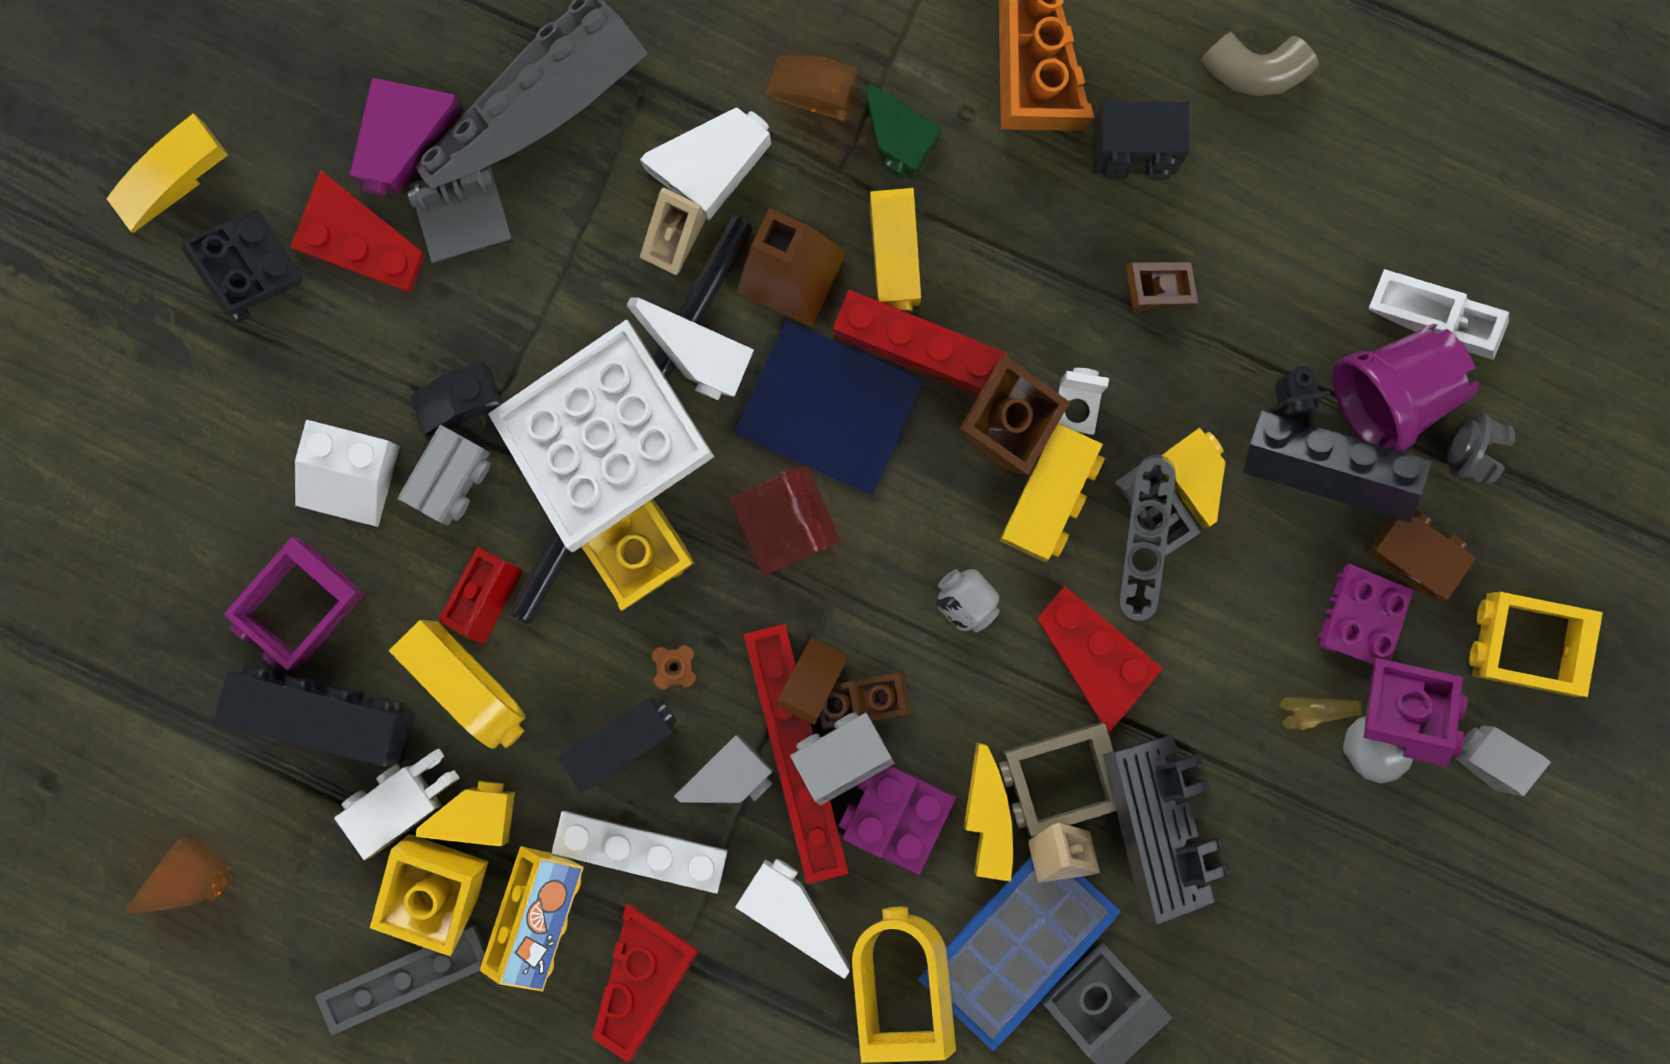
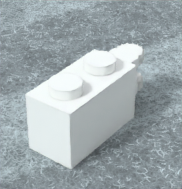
M439 748L415 765L406 766L402 769L398 764L392 766L376 778L380 785L366 794L362 789L341 804L345 810L334 819L363 860L377 855L443 806L436 796L460 778L455 770L447 772L439 777L437 782L430 787L421 775L426 770L439 764L441 759L445 757Z

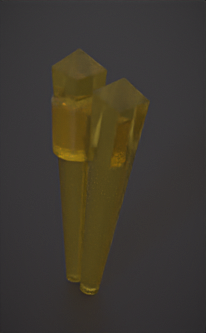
M1285 697L1279 703L1284 711L1293 710L1294 716L1286 717L1282 723L1287 730L1311 728L1317 726V723L1362 714V709L1360 708L1361 701Z

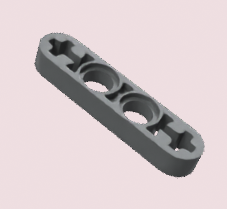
M1151 455L1145 458L1138 467L1135 480L1120 594L1121 610L1129 619L1135 621H1144L1151 618L1156 612L1159 603L1176 479L1173 463L1167 457L1161 455ZM1153 465L1162 466V473L1169 475L1168 479L1160 481L1158 496L1167 495L1166 501L1156 497L1140 498V492L1149 495L1151 479L1144 476V471L1150 472ZM1146 506L1158 508L1163 515L1162 523L1152 529L1142 526L1138 520V513L1142 508ZM1149 548L1154 551L1157 556L1156 565L1149 570L1139 569L1135 566L1132 558L1136 550ZM1129 575L1141 580L1156 579L1155 584L1146 581L1144 596L1152 602L1144 603L1142 610L1134 609V602L1127 600V597L1135 596L1138 580L1130 581Z

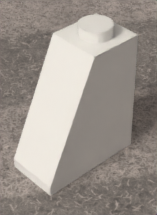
M736 107L646 152L640 160L644 170L669 190L701 205L705 218L710 220L771 145L770 133L767 131L769 126L754 112L749 111L746 115Z

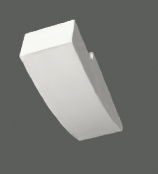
M1385 269L1369 306L1370 311L1415 332L1422 330L1432 323L1438 324L1434 332L1438 334L1448 329L1463 343L1468 352L1491 360L1495 358L1509 323L1508 311L1468 300L1465 293Z

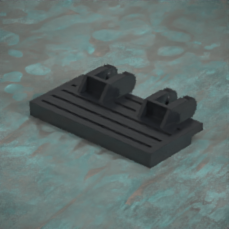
M1173 735L1103 754L1144 926L1158 925L1215 903L1211 886L1203 885L1197 887V885L1213 881L1230 873L1227 863H1214L1205 868L1202 855L1216 852L1218 849L1223 848L1222 838H1210L1186 845V840L1198 837L1190 801L1176 804V800L1207 791L1209 786L1207 780L1201 779L1192 780L1184 784L1181 770L1192 769L1202 764L1201 754L1189 755L1166 762L1165 756L1178 753Z

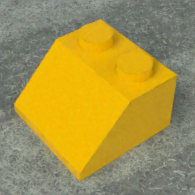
M408 834L390 851L370 928L451 956L476 905L489 861Z

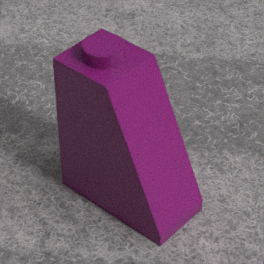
M372 78L350 171V176L359 185H362L361 190L377 196H386L387 191L401 193L416 174L417 169L415 166L421 161L423 155L436 145L460 116L462 105L454 94Z

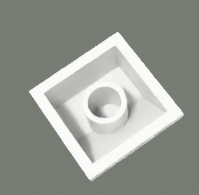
M306 420L295 459V506L378 527L400 446L388 440Z

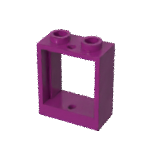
M291 537L224 615L233 622L230 629L239 638L247 643L254 641L265 650L262 657L272 667L279 671H282L284 668L286 670H300L366 593L304 539ZM297 563L339 601L300 646L293 651L258 621L252 613Z

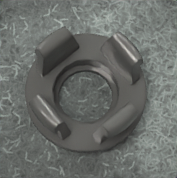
M1477 411L1469 418L1464 419L1454 431L1448 446L1447 460L1449 462L1450 474L1459 479L1470 477L1476 482L1485 480V482L1494 483L1503 473L1505 467L1486 455L1485 451L1487 446L1492 443L1507 446L1515 444L1514 428L1509 424L1505 426L1493 420L1488 413L1483 411Z

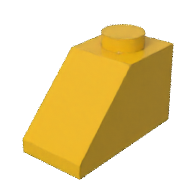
M1198 428L1161 456L1167 457L1175 467V493L1200 527L1205 529L1217 522L1225 460L1220 455L1224 452L1223 448L1215 436L1210 432L1204 434L1201 428ZM1164 474L1165 477H1166V479H1168V478H1169V475H1168V474Z
M478 781L477 788L472 787L464 790L421 824L416 830V837L503 846L509 843L515 792L503 791L504 783Z

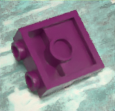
M1376 658L1372 667L1363 738L1404 747L1403 757L1447 767L1452 755L1457 757L1460 755L1464 741V731L1457 730L1458 720H1463L1468 701L1467 695L1461 694L1463 677Z
M890 766L858 784L857 788L864 791L857 807L849 803L838 827L845 830L842 836L843 840L920 875L956 797Z

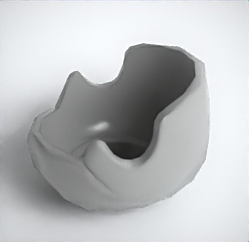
M1366 716L1358 718L1347 729L1343 744L1344 754L1348 757L1354 770L1362 775L1364 779L1379 784L1399 779L1410 769L1414 759L1403 757L1404 747L1363 738Z

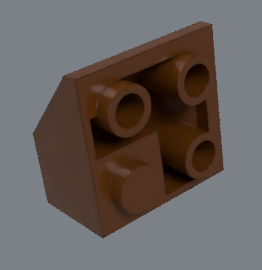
M769 208L751 246L736 294L813 328L846 257L847 251L807 224Z

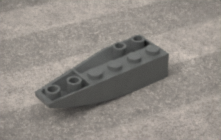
M573 0L566 13L555 22L544 25L538 31L536 38L528 44L436 145L423 155L415 168L426 184L432 189L496 163L549 134L579 113L642 60L648 52L621 17L603 0Z

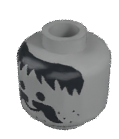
M955 569L948 573L938 584L942 591L939 593L936 601L937 607L959 631L973 630L974 632H979L986 628L999 614L1000 610L997 605L1000 596L998 592L976 569H968L961 573Z

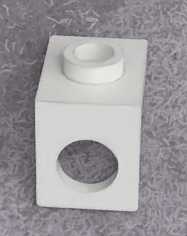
M1074 368L1073 372L1066 371L1061 378L1059 394L1068 401L1073 399L1084 401L1088 405L1089 415L1085 421L1073 423L1068 420L1064 412L1059 424L1078 433L1093 435L1096 428L1101 394L1108 387L1109 378L1098 376V371L1087 368Z

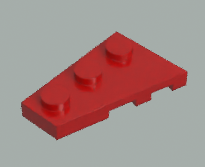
M320 171L291 248L302 254L411 293L425 254L323 171Z
M1066 586L1057 593L1036 618L1062 662L1065 663L1083 696L1097 715L1099 722L1105 723L1109 734L1163 668Z
M626 904L622 918L624 922L619 942H616L613 954L612 971L608 986L604 990L593 1034L595 1041L627 1063L635 1057L700 951L632 904Z

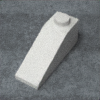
M629 298L627 307L686 379L698 383L695 391L719 400L721 394L735 396L754 351L753 349L641 298Z
M765 859L735 908L845 979L849 973L850 965L804 886L795 879L798 872L779 859H776L773 864Z

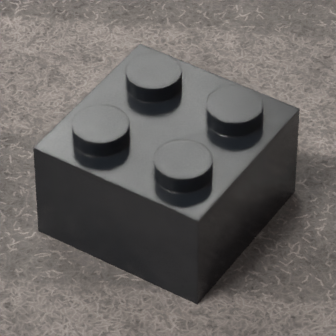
M1103 101L1093 122L1092 173H1103V177L1106 179H1125L1129 174H1145V178L1150 180H1164L1170 178L1171 174H1176L1189 154L1190 102Z

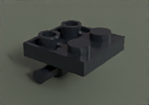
M258 209L183 241L182 251L227 318L232 316L236 323H241L249 318L248 308L300 285L303 279L302 274Z

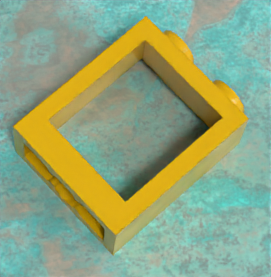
M1504 592L1487 593L1486 600L1483 599L1477 612V623L1481 625L1479 640L1473 643L1470 651L1469 663L1470 666L1474 667L1472 676L1572 697H1588L1603 612ZM1509 607L1569 619L1558 680L1498 668Z

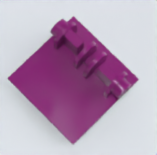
M1347 564V566H1344L1342 573H1337L1338 581L1333 593L1337 598H1329V602L1335 605L1333 610L1326 609L1325 614L1331 617L1330 619L1325 618L1322 631L1318 633L1317 637L1321 639L1319 647L1333 652L1344 653L1372 665L1376 658L1391 661L1414 590L1352 564Z

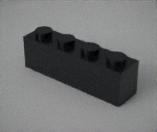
M1261 411L1249 446L1243 473L1411 523L1422 496L1432 461Z

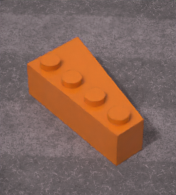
M999 0L1001 129L1083 131L1094 119L1091 103L1088 104L1083 86L1085 84L1081 66L1078 67L1072 45L1074 38L1071 26L1067 25L1063 11V0Z

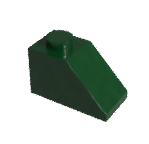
M870 83L866 89V106L878 158L883 161L881 165L896 177L902 178L905 174L914 180L939 141L942 127Z

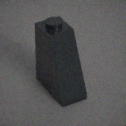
M650 697L556 758L579 793L582 794L593 789L676 733L672 724L677 719L664 700L657 703L653 697Z

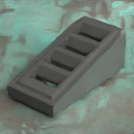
M1153 465L1150 472L1144 471V476L1152 478L1154 482L1151 483L1149 495L1140 492V498L1152 497L1157 494L1160 481L1166 479L1158 465ZM1139 466L1115 482L1131 508ZM1175 491L1173 493V511L1170 515L1169 526L1179 519L1183 525L1168 535L1165 556L1200 533ZM1163 495L1160 499L1166 501L1167 495ZM1153 506L1144 507L1138 513L1140 522L1149 529L1158 527L1163 521V518L1154 523L1152 518L1161 511Z

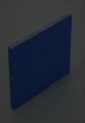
M786 320L763 371L757 376V385L735 434L873 495L896 442L901 440L900 432L924 380Z

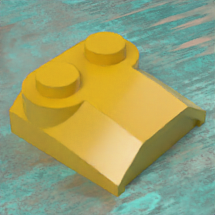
M653 499L581 546L614 595L621 611L630 607L672 578L678 577L694 564L686 546Z

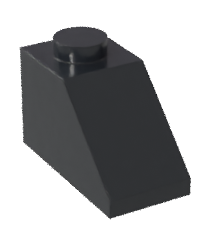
M482 361L441 375L411 395L425 436L435 433L439 425L449 428L488 414L503 404L491 368Z

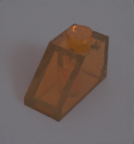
M778 55L766 96L845 121L857 85V68L818 55Z
M194 836L178 839L127 906L126 910L131 914L192 906L207 899L213 901L227 885L228 880L224 877L232 865Z

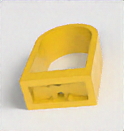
M419 620L389 650L460 725L487 747L495 749L501 743L507 749L525 732L519 725L526 718L520 706L438 621Z
M908 907L882 909L883 920L864 931L855 945L852 957L861 1063L946 1060L956 1052L947 951L944 941L939 932L928 921L918 916L910 915ZM898 929L905 931L915 937L922 945L928 962L934 1031L880 1033L873 949L878 936L883 930Z

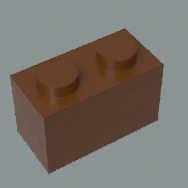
M1418 510L1415 511L1411 523L1390 517L1365 553L1434 602L1447 601L1476 560L1474 556L1466 552L1468 545L1450 533L1442 535L1431 527L1433 521Z

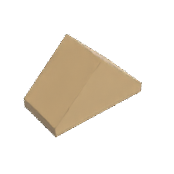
M663 187L656 202L640 258L677 275L706 220L702 206Z
M1057 823L1028 841L1038 883L1100 873L1090 831Z

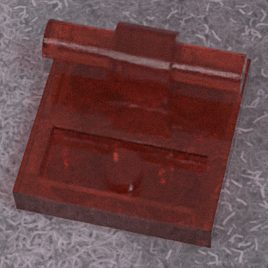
M808 465L795 469V467L780 473V477L730 498L763 576L841 543Z

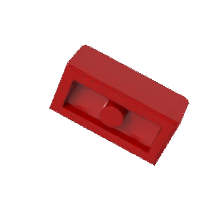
M477 546L438 621L466 638L481 644L485 643L521 577L522 569Z

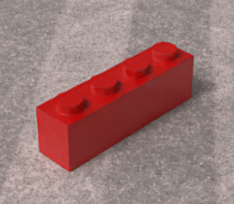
M848 290L833 327V337L978 396L1002 355H1007L1006 352L852 290Z

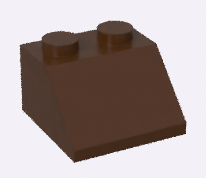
M1002 355L959 429L973 450L1005 472L1028 475L1070 401L1012 359Z

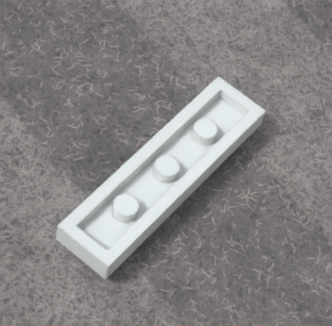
M562 811L551 854L717 894L728 850Z

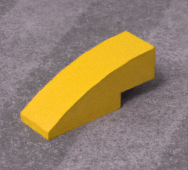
M193 113L157 142L127 172L107 197V200L128 229L134 233L200 185L197 178L227 157L228 154L207 125Z
M976 743L964 828L967 831L980 832L974 872L979 877L1011 882L1013 834L1007 795L999 769L988 746Z

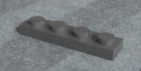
M473 925L464 929L451 956L423 947L315 995L331 1036L480 971L486 947L477 925Z

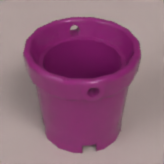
M1432 323L1416 333L1377 350L1368 352L1358 351L1335 363L1332 380L1336 399L1351 429L1362 441L1404 452L1415 444L1418 434L1462 403L1475 397L1479 388L1478 380L1469 385L1466 373L1475 369L1473 360L1463 343L1453 332L1445 329L1437 334L1434 332V329L1438 324Z

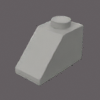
M1481 726L1479 729L1475 727L1470 730L1464 737L1460 755L1455 758L1495 791L1524 796L1551 763L1543 755L1498 728L1491 726Z
M737 734L674 797L679 802L741 803L749 795L755 801L772 785V782L767 777L772 773L773 769Z

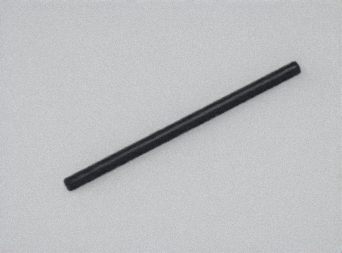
M738 216L731 218L679 310L678 316L698 325L700 324L752 232V225L748 221ZM659 346L653 359L668 381L676 365ZM556 530L510 609V615L523 623L529 624L532 622L571 553L565 547Z

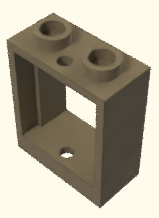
M1095 723L1003 751L1005 761L998 764L1005 787L1013 786L1018 802L1011 804L1018 829L1026 827L1027 833L1032 837L1057 823L1072 825L1116 811L1103 754L1113 751L1105 723ZM1088 740L1106 800L1037 820L1020 760Z

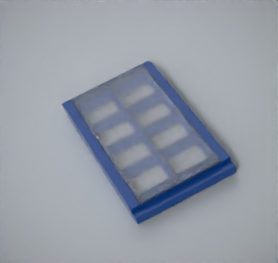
M1030 855L1012 874L1011 882L1006 881L946 946L952 1013L994 1051L1109 927L1121 911L1084 876L1038 883L1032 856ZM927 967L917 979L930 991Z

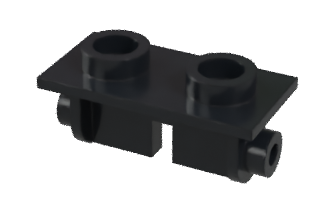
M1306 366L1296 367L1276 382L1275 393L1278 404L1269 409V413L1282 412L1284 418L1306 415L1310 410L1319 408L1318 402L1328 397L1330 391L1319 393L1314 372Z

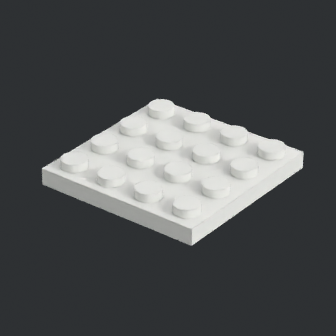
M625 320L488 413L565 547L571 552H574L715 457L633 325L628 320Z

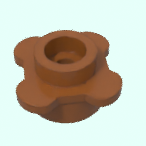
M682 645L678 650H666L663 647H659L653 652L652 660L656 663L657 668L654 683L658 688L667 689L670 685L675 684L690 687L694 684L696 675L692 672L691 663L694 652L689 646ZM672 663L678 665L676 671H671L670 665Z

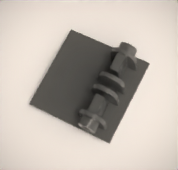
M490 165L432 189L426 184L424 179L409 184L411 191H408V197L412 207L416 208L432 263L512 240Z

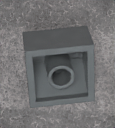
M1103 942L1041 1000L1048 1011L1095 1064H1124L1172 1019L1166 1010Z

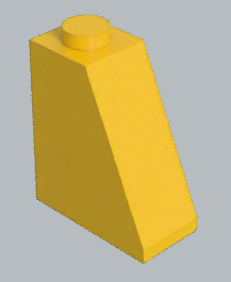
M914 188L871 191L870 220L877 300L906 313L913 312V307L920 306L921 302Z

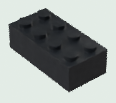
M244 666L243 672H227L214 719L215 724L379 766L403 762L416 714L404 710V702L380 697V699L369 698V701L363 700L364 692L340 686L339 688L328 687L327 690H323L322 681L298 676V678L286 676L284 680L281 679L282 671L263 666H257V668Z

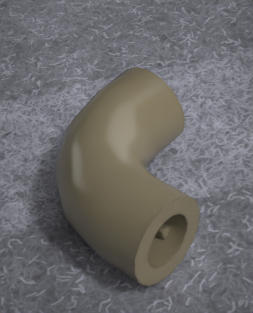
M1229 32L1215 43L1200 60L1202 65L1217 80L1232 91L1254 97L1281 94L1304 81L1319 66L1315 52L1303 39L1297 36H1291L1271 53L1258 54L1246 48L1232 32Z

